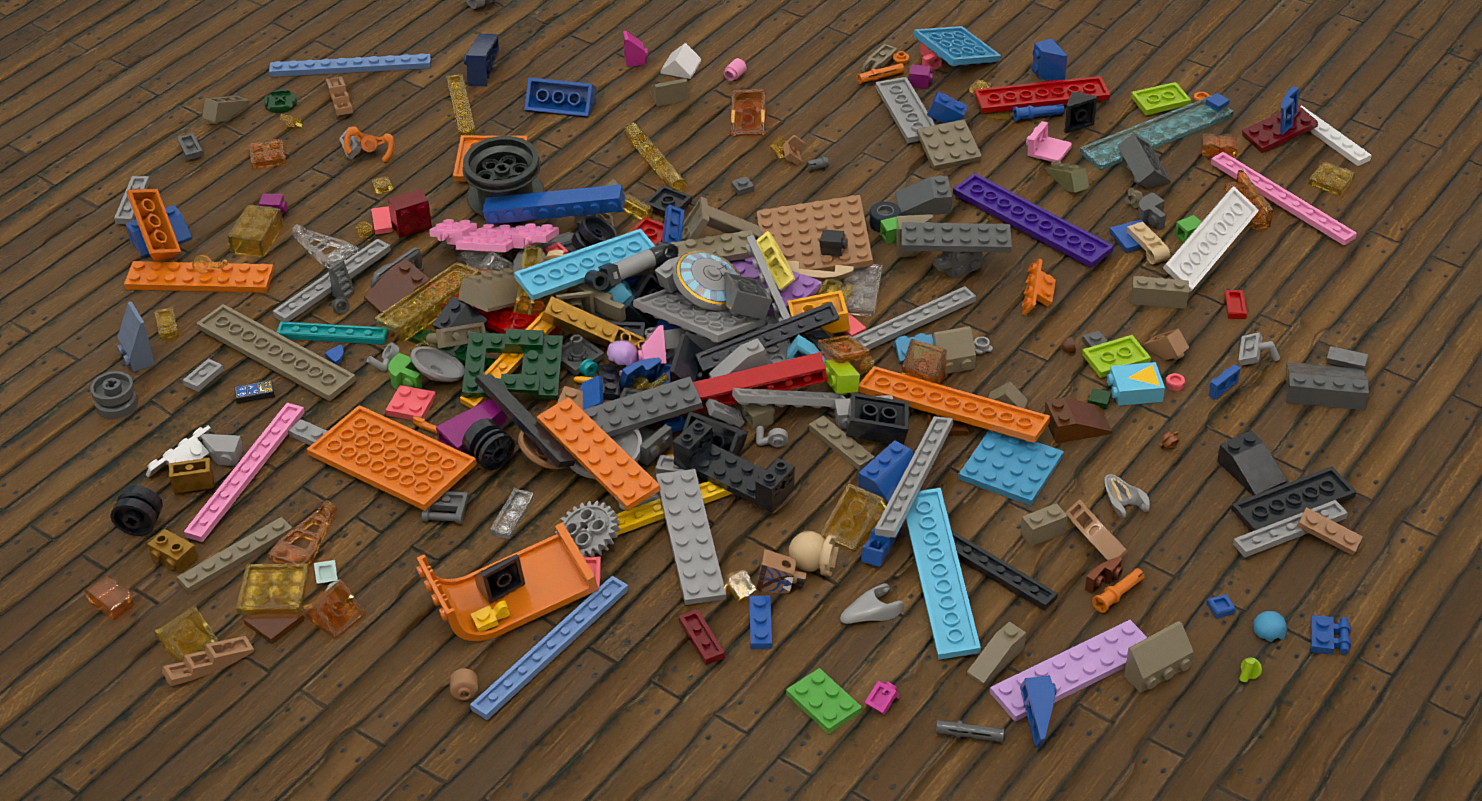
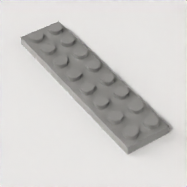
M690 469L656 474V482L661 488L659 495L685 605L726 599V591L696 470Z

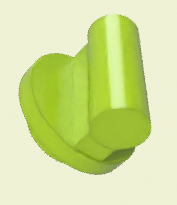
M1252 657L1244 659L1241 663L1242 672L1239 679L1242 682H1248V679L1258 678L1262 673L1260 662Z

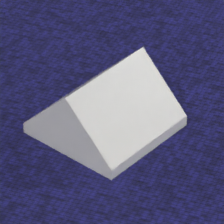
M684 43L670 54L661 69V74L691 79L701 63V58Z

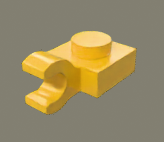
M500 601L493 609L489 605L470 615L478 632H484L499 625L497 620L508 617L510 612L507 609L506 602Z

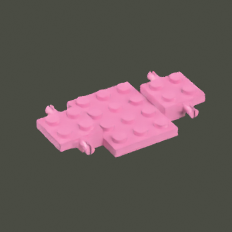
M453 219L443 220L442 223L436 224L435 227L430 229L431 237H437L439 241L446 239L447 244L456 245V250L507 252L512 248L530 249L538 243H546L559 235V227H553L550 224L540 227L531 223L525 224V226H516V228L510 227V225L494 227V224H484L483 227L477 228V223H470L469 220L454 222Z

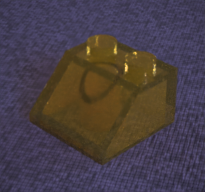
M196 606L187 608L153 631L164 649L179 662L184 661V655L204 651L206 644L218 641Z

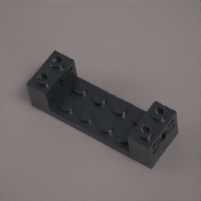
M697 419L673 441L674 465L684 470L695 469L698 477L770 512H773L794 490L795 466L778 458L765 470L714 445L713 427Z

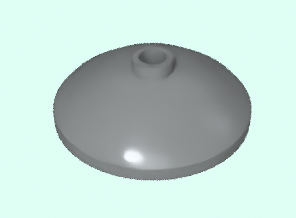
M422 346L414 348L411 352L410 358L413 365L430 380L454 382L464 376L465 368L462 363L442 350Z

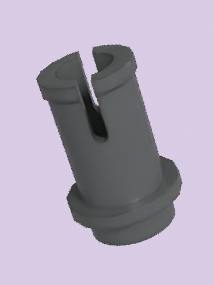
M821 156L819 159L808 160V171L821 168L826 169V167H829L828 158Z

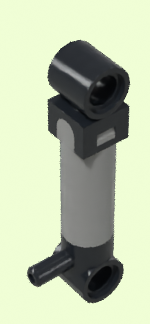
M660 241L654 247L618 262L601 265L598 267L599 271L589 270L585 274V284L590 288L600 291L606 289L607 286L612 287L621 283L624 278L656 265L660 267L667 260L678 257V248L675 244Z

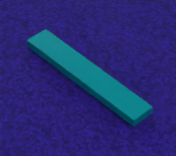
M280 322L276 333L287 339L385 345L389 330L385 327Z

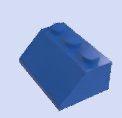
M175 205L166 207L165 210L178 244L192 240V236L180 211ZM137 219L126 223L131 243L143 258L150 256Z
M894 440L859 472L858 490L887 505L914 455L912 450Z

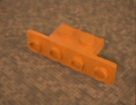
M1040 258L1035 263H1031L1028 268L1029 275L1026 279L1027 286L1022 303L1023 315H1026L1035 306L1036 300L1047 307L1053 301L1056 279L1041 271L1043 260Z

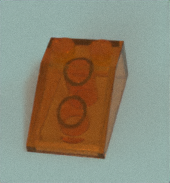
M765 89L732 90L731 136L764 135L767 109Z

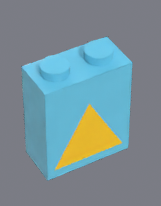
M1156 362L1111 366L1110 374H1107V383L1111 385L1112 398L1116 399L1118 406L1163 402L1165 386Z

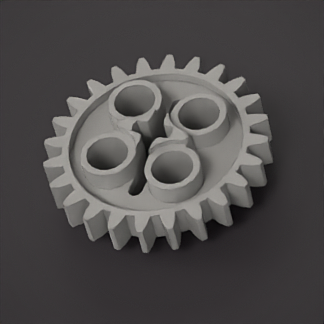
M588 501L587 506L581 503L579 509L574 506V512L567 511L568 517L561 518L583 557H595L596 553L601 556V550L608 551L607 545L614 544L612 538H617L616 531L620 530L618 527L620 523L617 519L618 516L604 502L600 505L596 501L593 505L591 501Z

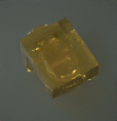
M745 570L739 573L733 571L726 576L724 587L725 589L729 587L738 602L757 592Z

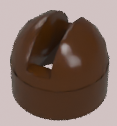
M1072 337L1064 339L1061 343L1063 351L1068 353L1076 351Z

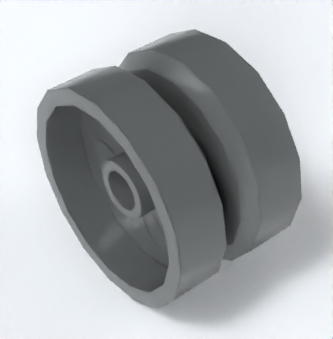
M120 371L104 373L92 382L90 386L96 411L101 417L118 419L131 414L136 409L138 400L132 378L127 373Z

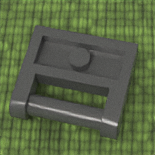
M445 492L427 510L422 511V521H453L456 524H463L464 513L469 499L468 493ZM431 510L456 512V514L431 512Z

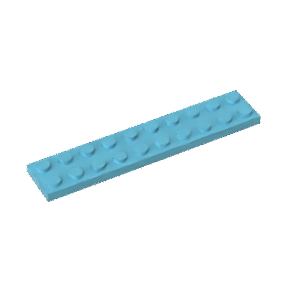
M941 488L919 491L905 519L938 660L981 653Z

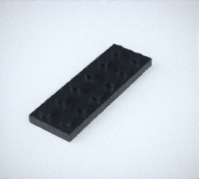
M1332 466L1232 504L1231 510L1253 532L1304 512L1306 507L1313 509L1334 500L1342 503L1355 498L1357 491Z

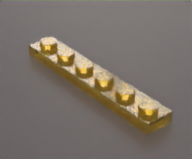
M463 75L446 76L459 137L461 135H476Z

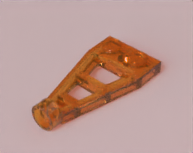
M324 501L317 511L275 544L268 553L269 559L304 572L317 554L332 516L337 511L336 506L330 501ZM312 524L321 526L317 533L306 529ZM299 537L311 540L306 549L292 545V543Z

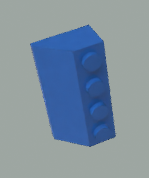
M528 77L524 110L589 117L595 101L596 87L590 83Z

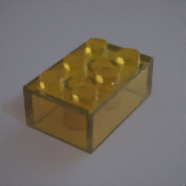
M247 205L227 236L231 253L264 258L283 227L280 209Z

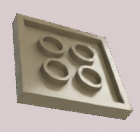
M965 119L917 129L918 138L933 170L981 161L982 155Z

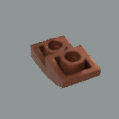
M1113 558L1092 570L1087 575L1085 591L1092 594L1097 588H1101L1104 582L1110 585L1115 579H1119L1123 572L1121 567L1122 558Z

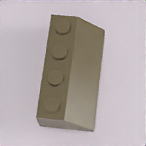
M509 268L463 278L458 297L459 300L486 312L527 303L531 300L514 278V271Z

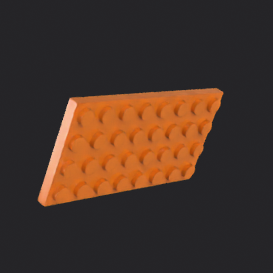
M360 405L307 448L309 456L424 511L477 465L476 458Z

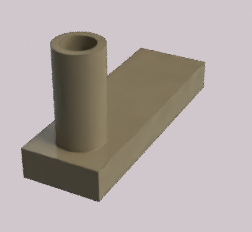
M484 322L436 329V333H429L426 336V341L428 344H438V348L468 344L469 333H486Z

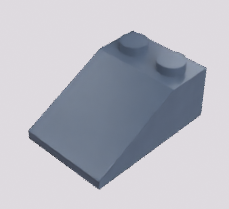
M128 302L117 337L119 341L117 349L120 356L124 355L123 359L126 366H130L133 372L155 365L144 321L133 303Z

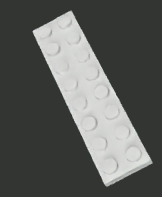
M1233 186L1163 266V269L1174 279L1188 280L1189 292L1192 291L1259 210Z

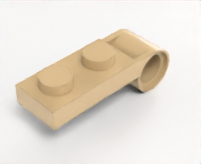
M1143 222L1127 226V233L1146 251L1147 260L1151 265L1170 259L1169 248Z

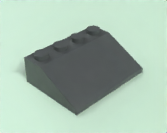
M1286 362V403L1365 410L1369 386L1364 369Z

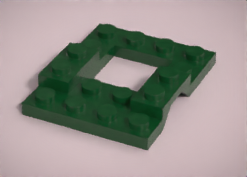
M506 329V334L469 333L462 397L490 398L475 383L476 376L484 375L486 354L514 353L523 354L522 373L501 374V378L496 379L510 393H528L540 400H558L563 336L544 335V330Z

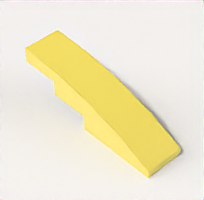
M767 231L756 242L773 280L782 291L796 279L772 234Z

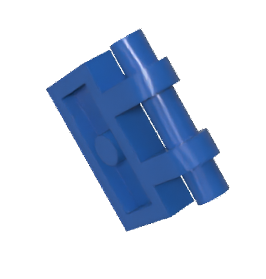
M1312 615L1311 652L1333 655L1335 648L1340 649L1341 654H1348L1351 647V639L1349 638L1351 625L1348 623V618L1341 617L1340 623L1334 624V617ZM1334 634L1340 635V638H1334Z

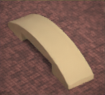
M787 260L792 272L804 274L821 282L837 281L854 275L853 266L835 265V272L800 269L799 261Z

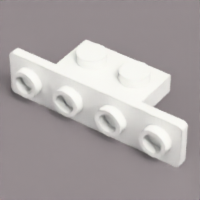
M208 425L205 428H198L191 438H184L179 442L177 448L174 450L171 448L166 451L162 459L152 461L147 466L146 476L149 478L164 466H169V463L207 457L210 452L202 445L200 440H202V434H209L211 427Z

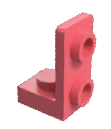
M920 43V53L923 55L922 66H931V71L940 68L942 58L938 57V54L934 51L929 50L925 44Z

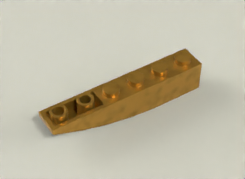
M552 296L541 317V320L574 335L578 334L586 340L608 347L612 342L623 340L631 342L638 352L646 340L644 337Z

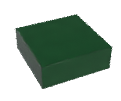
M1092 388L1088 403L1107 409L1111 392Z

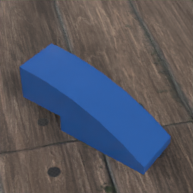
M874 527L871 531L870 539L863 546L861 561L880 567L891 551L900 530L896 537H884L875 535Z

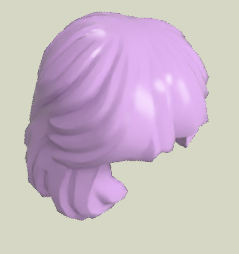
M620 340L609 344L607 356L610 362L626 365V367L638 362L637 348L631 342Z

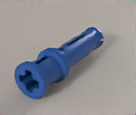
M1063 104L1041 107L1028 105L1024 108H1013L1015 122L1020 119L1032 120L1034 117L1064 114Z

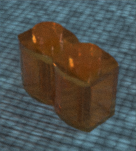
M1205 133L1202 135L1201 153L1203 157L1213 158L1224 152L1236 159L1238 150L1236 136L1230 134L1219 136L1215 133Z
M103 576L85 589L87 600L112 620L134 606L132 601L133 595L130 590L122 588L114 578L111 579L108 576Z

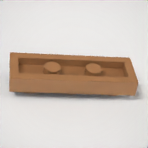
M1307 507L1297 524V527L1352 556L1363 537Z

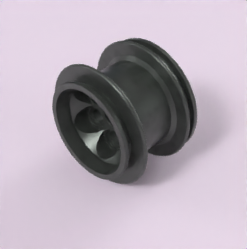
M514 136L491 137L473 145L466 152L463 159V176L471 185L467 192V202L470 208L478 215L484 217L483 208L485 199L488 197L544 192L542 182L536 177L541 168V161L536 148L530 142Z

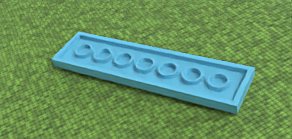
M641 229L516 271L514 272V278L533 301L585 282V274L589 270L599 271L598 267L606 263L613 264L655 245Z

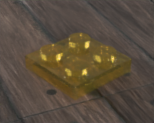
M1323 161L1309 178L1308 184L1341 196L1354 179L1355 172Z

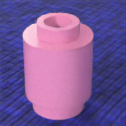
M739 58L734 59L725 68V78L729 81L737 80L747 69L745 62Z

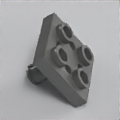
M576 334L571 336V341L563 345L561 365L574 375L580 374V365L584 360L591 359L593 362L598 363L604 359V352L582 338V336L580 337V335Z

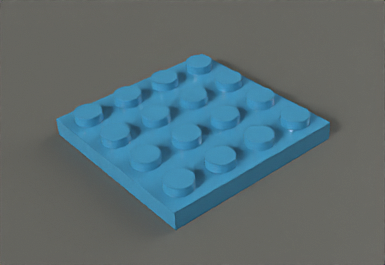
M962 26L915 29L913 36L920 43L925 44L929 50L934 51L938 54V57L943 58L951 66L992 63L1000 61L1001 58L999 53Z
M989 430L960 471L958 479L1032 506L1063 458L1064 451L1039 442H1028Z

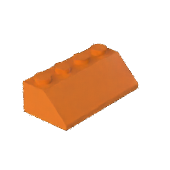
M158 189L127 190L126 193L150 256L155 262L171 261L181 252Z

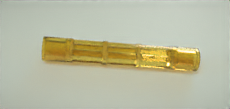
M637 123L628 124L624 129L625 136L668 187L683 192L686 188V181L674 169Z

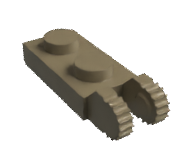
M883 44L863 63L862 71H868L871 65H873L871 69L877 70L882 68L898 52V48Z

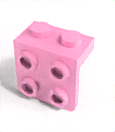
M1043 121L1038 127H1035L1033 133L1026 140L1028 156L1050 162L1061 161L1072 147L1071 142L1048 137V123Z

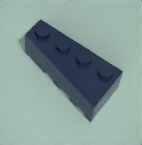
M479 33L474 43L471 44V48L468 49V53L464 56V64L467 65L468 86L487 87V79L490 78L489 72L490 69H493V64L499 50L498 34Z

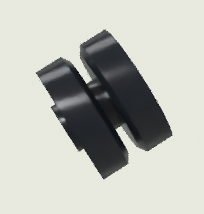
M586 216L581 221L571 240L576 250H580L617 237V232L607 221L596 216Z
M126 486L121 490L117 502L111 511V520L124 533L132 536L148 535L153 531L162 511V499L157 493L144 486Z

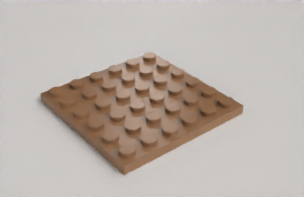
M860 195L757 211L758 224L763 234L767 231L770 232L786 260L799 261L800 269L834 272L835 265L853 266L854 268L873 266ZM823 230L844 231L845 238L848 239V247L844 249L842 256L821 255L819 240Z

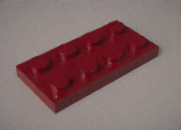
M1298 105V114L1293 118V126L1284 134H1280V112L1243 129L1242 136L1263 153L1318 127V121Z

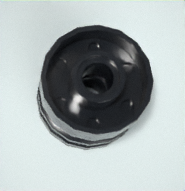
M484 418L474 422L467 429L463 436L462 446L470 456L476 458V461L484 469L492 471L504 466L510 460L514 453L515 442L493 420Z

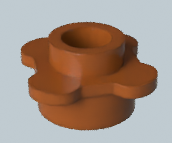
M1175 431L1173 434L1171 432L1166 433L1161 438L1160 448L1165 447L1169 450L1179 443L1177 438L1178 431Z

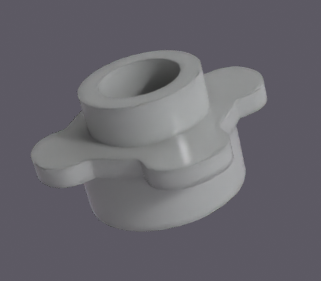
M977 337L973 341L975 353L977 354L993 350V347L989 345V339L986 337Z

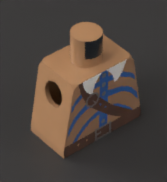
M764 549L756 591L787 594L790 592L792 583L804 585L806 573L795 571L796 560L794 558Z

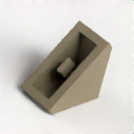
M1011 381L991 391L988 397L989 399L1024 409L1028 403L1027 398Z

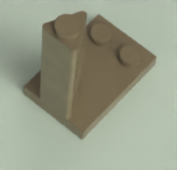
M700 197L683 222L681 241L697 239L705 226L728 234L752 230L756 240L763 235V232L758 225L708 206L707 199Z

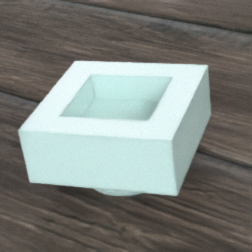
M335 560L314 563L317 584L338 581Z

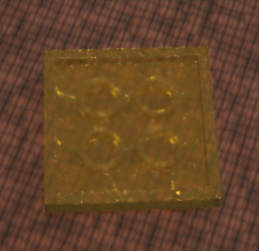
M308 563L246 564L236 607L237 614L301 613L309 574Z

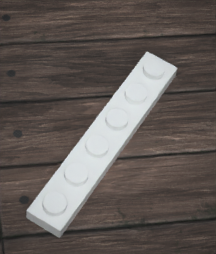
M1301 105L1306 112L1318 121V127L1309 132L1357 166L1371 160V154Z

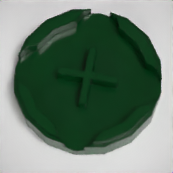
M275 90L271 92V95H266L264 98L265 108L273 113L288 112L297 104L296 94H292L289 90Z

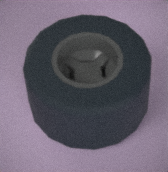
M888 201L872 205L870 208L871 228L880 232L881 220L901 216V209L895 203Z

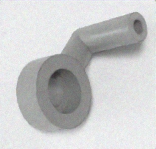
M393 342L389 343L382 353L383 362L378 361L372 356H369L366 362L380 371L386 372L390 361L400 353L399 346Z
M756 427L757 446L770 444L774 447H782L787 444L788 433L786 430L775 428L769 431L767 437H764V427Z

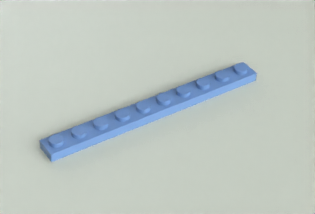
M421 53L418 55L405 54L401 56L293 60L290 62L276 61L270 63L269 74L270 77L426 69L431 68V55Z
M611 576L598 588L599 590L593 592L470 704L471 710L488 720L628 591V585Z

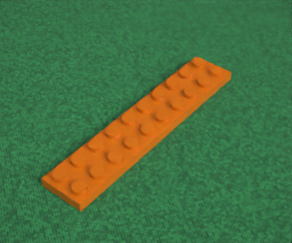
M876 366L869 371L858 387V392L866 395H892L893 399L909 402V407L920 411L953 418L955 421L1033 443L1037 441L1050 423V416Z

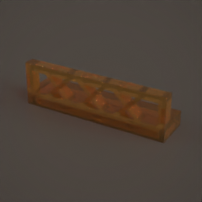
M1238 170L1236 181L1225 183L1224 190L1228 192L1234 186L1259 210L1249 222L1254 230L1271 227L1272 207L1244 170Z

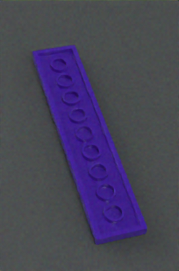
M976 173L953 188V194L1091 268L1113 252L1114 246Z

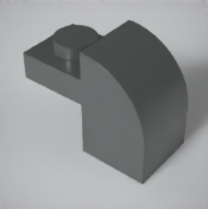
M1153 192L1142 197L1139 201L1137 219H1142L1144 223H1149L1158 231L1164 229L1166 214L1163 213L1165 201Z

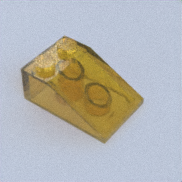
M848 483L820 534L823 538H827L828 535H836L839 541H835V543L856 551L877 525L887 503L883 497Z

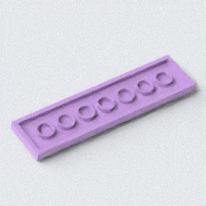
M1128 620L990 687V694L1016 722L1027 716L1020 686L1025 678L1050 675L1052 683L1056 685L1057 690L1055 703L1126 667L1128 648L1147 637L1131 620Z

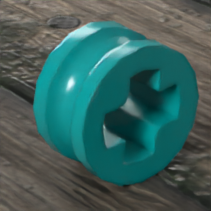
M586 359L581 363L579 371L585 377H593L597 372L598 365L591 359Z

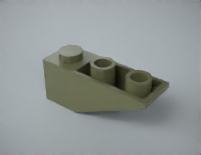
M1061 161L1052 162L1051 166L1045 167V170L1066 191L1075 193L1089 188L1087 172L1084 167L1070 165V163H1061Z

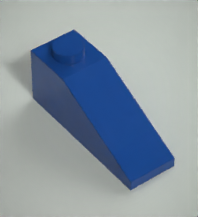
M1050 675L1025 678L1020 686L1035 748H1040L1045 740L1057 693L1056 685L1052 683Z

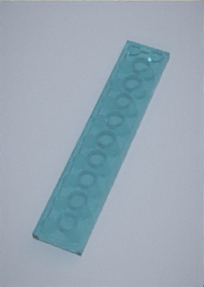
M1206 97L1080 147V154L1099 170L1125 161L1120 156L1119 152L1121 151L1117 145L1132 133L1151 144L1154 149L1233 117L1234 111L1227 106L1217 111L1205 104L1206 99L1209 98Z

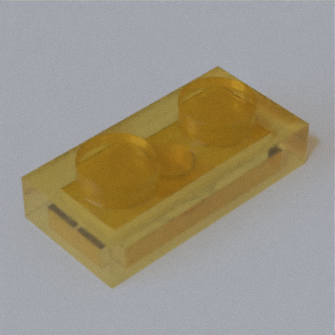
M628 193L625 194L624 211L640 220L644 217L653 220L652 206Z
M173 307L156 310L155 316L160 339L179 335Z

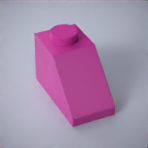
M623 31L626 66L646 65L645 58H648L647 48L644 49L643 42L629 32Z

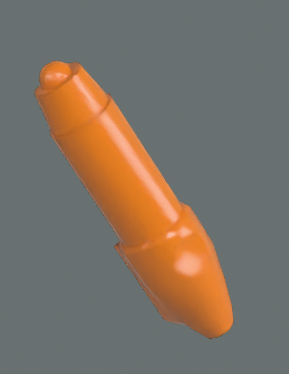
M413 417L412 422L418 428L437 434L435 425L428 423L423 418Z

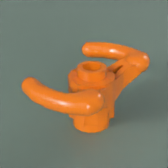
M355 126L349 127L345 133L344 149L347 155H350L352 152L350 139L354 135L361 142L363 150L367 152L375 151L379 145L385 142L388 143V149L382 158L383 162H387L392 156L394 137L391 134L387 133L381 137L363 134Z

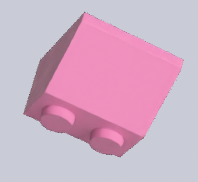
M663 325L657 326L641 345V350H638V361L660 358L662 360L661 364L667 363Z

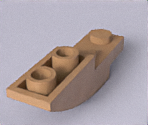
M1080 499L1065 512L1076 527L1107 560L1116 557L1122 558L1128 552Z

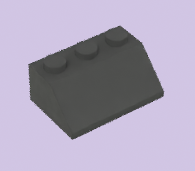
M1132 133L1117 145L1121 151L1119 154L1127 162L1126 167L1135 176L1133 179L1137 185L1152 188L1171 182L1151 144Z

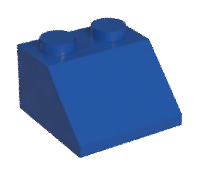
M1053 39L1034 43V50L1032 52L1033 64L1031 65L1033 73L1044 80H1065L1067 54Z
M937 92L932 100L927 116L942 123L963 119L968 106L946 94Z

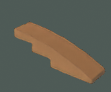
M342 76L326 79L336 115L353 113Z
M246 636L209 643L205 645V651L184 655L183 662L163 666L162 673L169 685L174 686L223 669L253 653L254 648Z

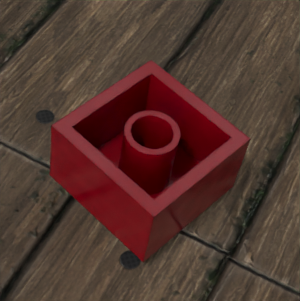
M421 189L388 199L392 227L399 238L432 228L429 201Z

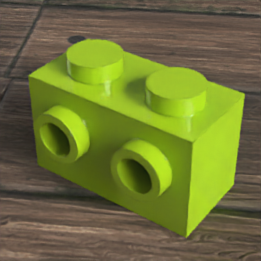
M847 359L825 360L827 383L836 393L846 395L847 393L858 392L860 374Z

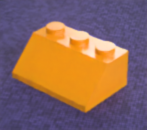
M842 290L787 301L790 317L832 302L840 318L838 321L820 328L831 333L850 330L849 316Z

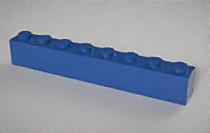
M622 184L488 197L485 199L483 214L487 224L623 212L625 194Z

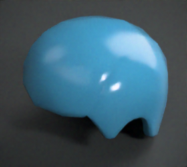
M1276 611L1262 612L1253 622L1254 633L1259 638L1266 639L1269 642L1277 638L1283 640L1287 634L1285 619Z

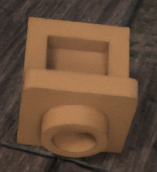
M793 135L782 146L785 159L798 166L802 162L799 151L806 144L796 135Z

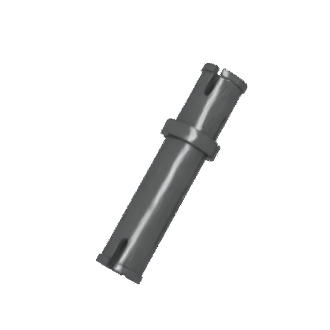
M938 719L936 734L953 735L959 739L960 737H968L1003 743L1004 728L964 724L959 720L958 722H950Z

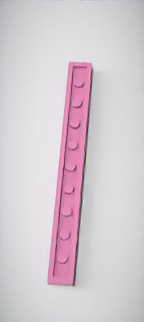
M1222 152L1211 158L1213 166L1342 245H1346L1356 239L1357 233L1228 154Z
M290 403L285 404L184 530L186 538L200 542L206 539L288 435V430L305 413L304 407Z

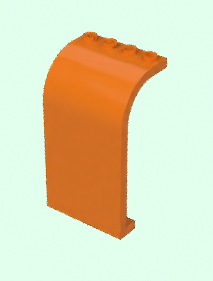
M563 522L555 526L556 535L460 578H440L434 574L425 554L417 557L419 566L416 569L420 578L425 577V587L428 593L433 592L431 597L435 606L441 607L439 613L443 621H448L453 632L458 637L468 641L489 640L599 590L595 575ZM517 554L526 584L489 604L477 589L474 575ZM505 601L510 615L497 620L499 625L484 632H478L470 614L489 605L493 609L498 602Z

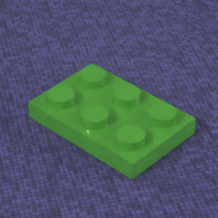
M820 668L786 689V695L827 734L832 733L862 713V706Z

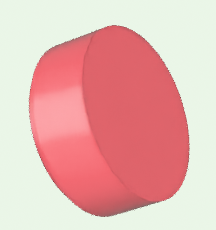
M1169 374L1166 377L1165 385L1169 390L1180 391L1185 386V378L1180 374Z

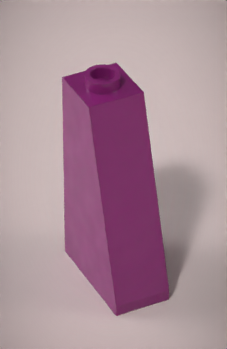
M489 399L436 426L438 441L468 454L462 446L463 436L467 429L474 422L484 418L493 420L501 427L507 421L506 414L492 399Z

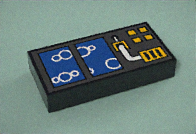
M272 380L234 386L236 403L275 397Z

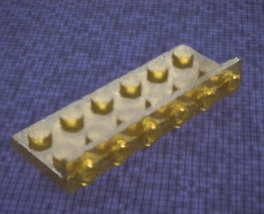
M456 262L374 318L375 323L397 332L400 340L404 342L435 321L453 296L459 297L463 278L470 277L471 275H481V270Z

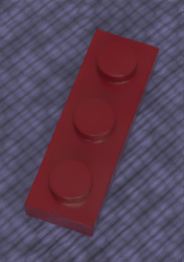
M698 609L679 616V623L705 665L725 658L723 648Z

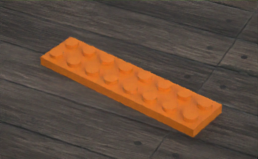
M133 261L124 282L125 290L267 293L274 272L273 264Z
M569 397L537 416L538 422L627 511L661 490L660 485Z

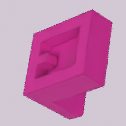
M878 680L866 699L865 704L885 715L894 699L899 700L900 698L899 693L896 691L897 687L886 681L884 684Z

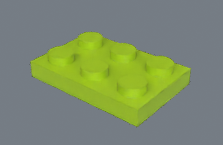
M1176 82L1131 92V98L1145 115L1182 108L1191 104V99Z
M1133 335L1082 350V356L1100 378L1110 374L1111 366L1150 363L1151 357Z

